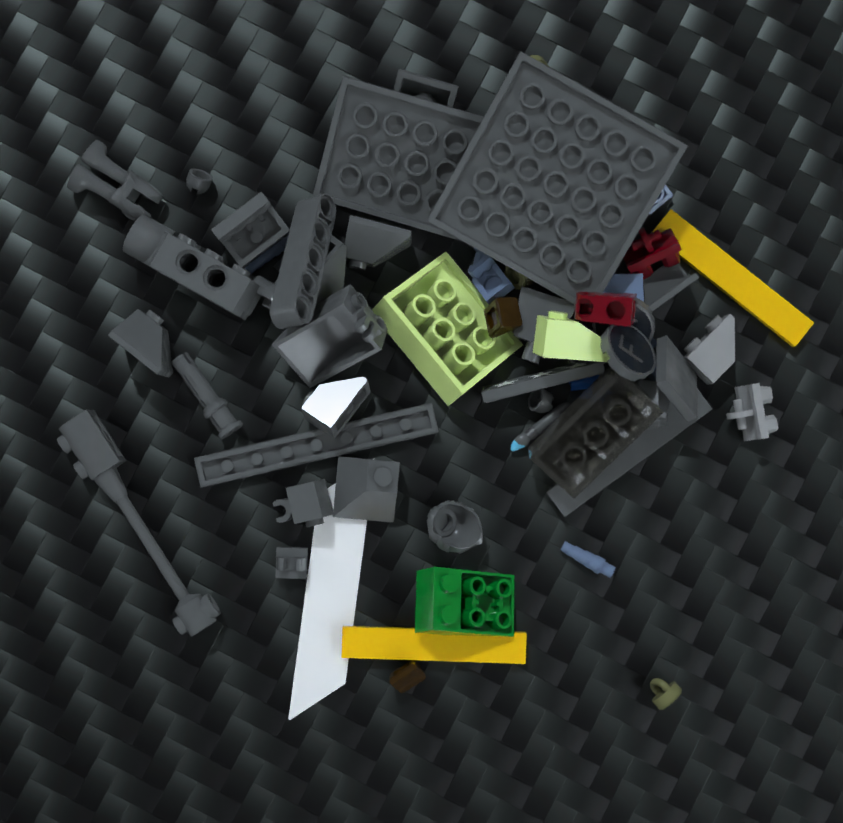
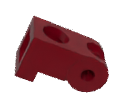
M577 292L574 318L586 322L631 327L635 322L637 294Z

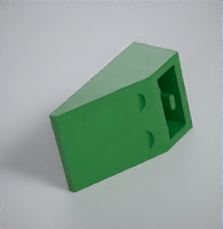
M442 567L418 570L416 575L415 633L514 637L515 575Z

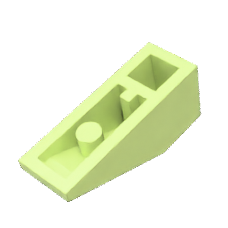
M549 311L548 316L537 315L533 353L545 358L607 362L610 359L607 352L603 354L601 350L600 336L579 322L567 318L568 313Z

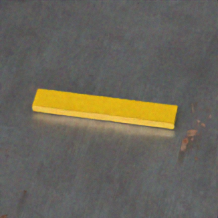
M670 209L652 232L659 230L661 233L671 228L682 250L679 251V257L790 346L796 347L814 322Z
M343 626L341 658L526 664L527 633L514 631V637L438 635L415 633V628Z

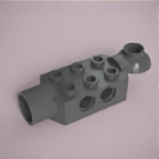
M142 214L130 228L123 244L124 253L243 320H246L251 315L260 297L265 298L261 305L270 310L277 280L273 283L260 275L254 279V276L249 271L237 264L230 268L226 266L228 262L219 254L208 248L205 253L201 252V246L196 244L194 240L181 233L178 235L174 230L145 214ZM198 261L197 268L189 272L190 265ZM225 276L224 284L216 287L217 279Z

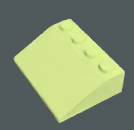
M444 252L385 295L372 309L376 316L378 315L384 320L388 329L387 333L447 406L451 405L523 345L514 336L512 331L495 338H490L484 310L489 304L447 252Z

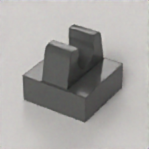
M278 546L276 548L275 578L307 579L308 548Z

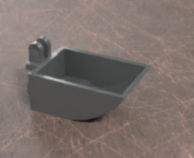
M350 284L317 303L312 320L309 323L287 328L272 343V346L306 385L311 388L382 350L388 329L384 320L380 316H376L368 306L365 297L361 293H357Z

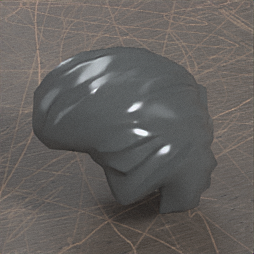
M447 500L430 509L427 515L429 538L437 544L439 549L445 552L462 553L483 543L481 520L473 508L466 506L462 502Z

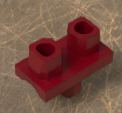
M642 227L638 231L641 238L631 243V247H629L623 257L630 274L643 273L644 280L654 273L650 265L662 260L663 265L669 268L680 263L679 251L682 249L671 228L661 233L659 230H656L647 235L644 227Z

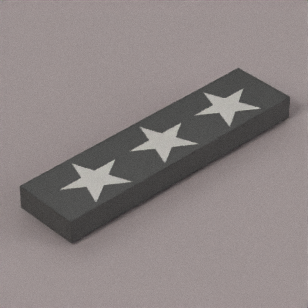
M580 361L482 386L481 393L483 401L489 403L604 374L605 369L603 362Z

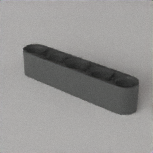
M324 193L307 198L296 204L270 307L272 322L279 329L306 324L312 320L337 211L335 202L329 194Z

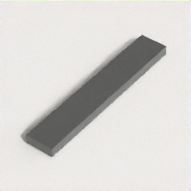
M697 388V418L687 422L670 402L667 426H660L659 429H646L641 427V424H638L546 491L547 495L563 517H566L711 411L712 407Z

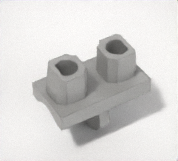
M760 383L734 387L736 400H733L735 412L726 413L727 420L736 419L738 430H742L744 441L769 438L770 433L779 429L777 418L774 415L765 416L763 404L772 403L771 387L760 386Z

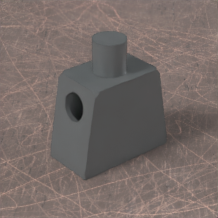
M521 287L518 305L522 325L514 330V336L527 342L521 359L539 364L541 356L533 353L537 315L548 316L549 311L568 313L567 318L575 321V304L568 300Z

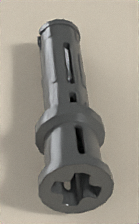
M188 352L179 355L171 362L204 408L203 416L205 419L209 418L218 430L220 440L230 436L243 425L241 420L237 421L228 409L227 400L223 399V397L219 398Z

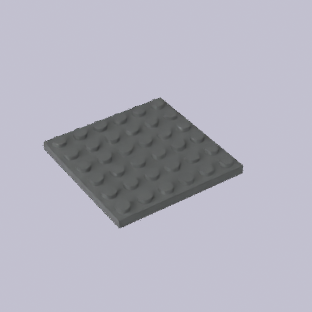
M520 51L427 221L575 304L577 292H604L688 145Z

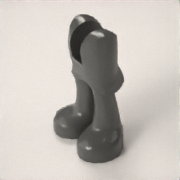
M95 140L86 149L81 157V161L112 178L122 186L118 189L114 188L81 164L76 165L67 184V188L72 192L80 193L87 189L102 196L110 204L121 209L127 218L134 221L142 214L151 217V214L145 211L142 206L134 204L140 194L156 204H159L163 198L162 193L152 184L140 178L131 170L127 172L107 157V146L100 140Z

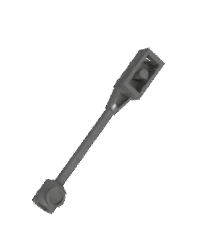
M86 409L67 421L59 428L62 435L57 438L58 444L65 453L73 451L79 460L73 466L82 479L89 476L91 481H95L115 503L117 502L179 600L175 608L177 617L173 619V624L181 635L188 632L192 637L217 620L216 617L221 614V611L213 597L209 593L204 596L201 594H189L128 498L126 487L117 470V467L126 462V459L96 412Z

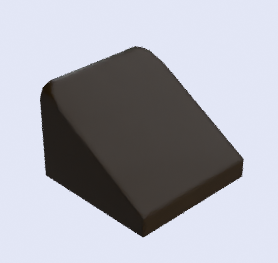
M515 297L496 298L484 310L490 338L503 335L522 325L518 300Z
M410 660L390 673L389 682L400 693H405L426 678V674L416 660Z

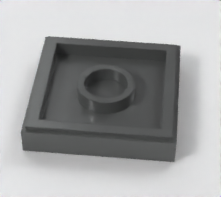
M667 335L658 338L656 342V385L687 422L696 419L697 373Z

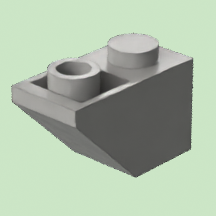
M731 314L722 318L717 315L705 327L708 332L701 340L695 337L684 348V351L687 353L684 358L706 385L713 384L735 362V318Z

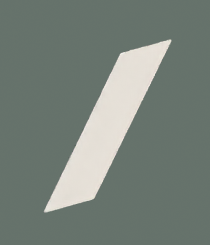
M336 483L327 488L332 511L334 509ZM332 514L323 517V524L314 526L289 720L346 683L349 658H341L342 627L353 626L367 520L336 518Z

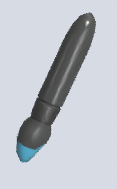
M560 403L533 424L525 433L518 435L511 444V451L514 452L529 445L531 440L538 437V435L567 413L570 403Z

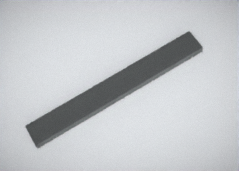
M428 403L347 422L335 439L322 430L316 429L196 457L194 461L200 487L202 488L439 433L433 405Z

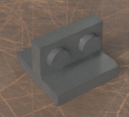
M262 192L211 229L242 268L248 266L289 235L290 231Z

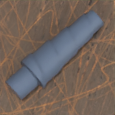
M288 235L246 266L245 269L252 274L264 264L270 262L274 257L281 254L285 250Z
M566 541L560 549L566 555L574 558L575 561L583 564L596 574L602 573L611 578L616 567L605 562L606 559Z

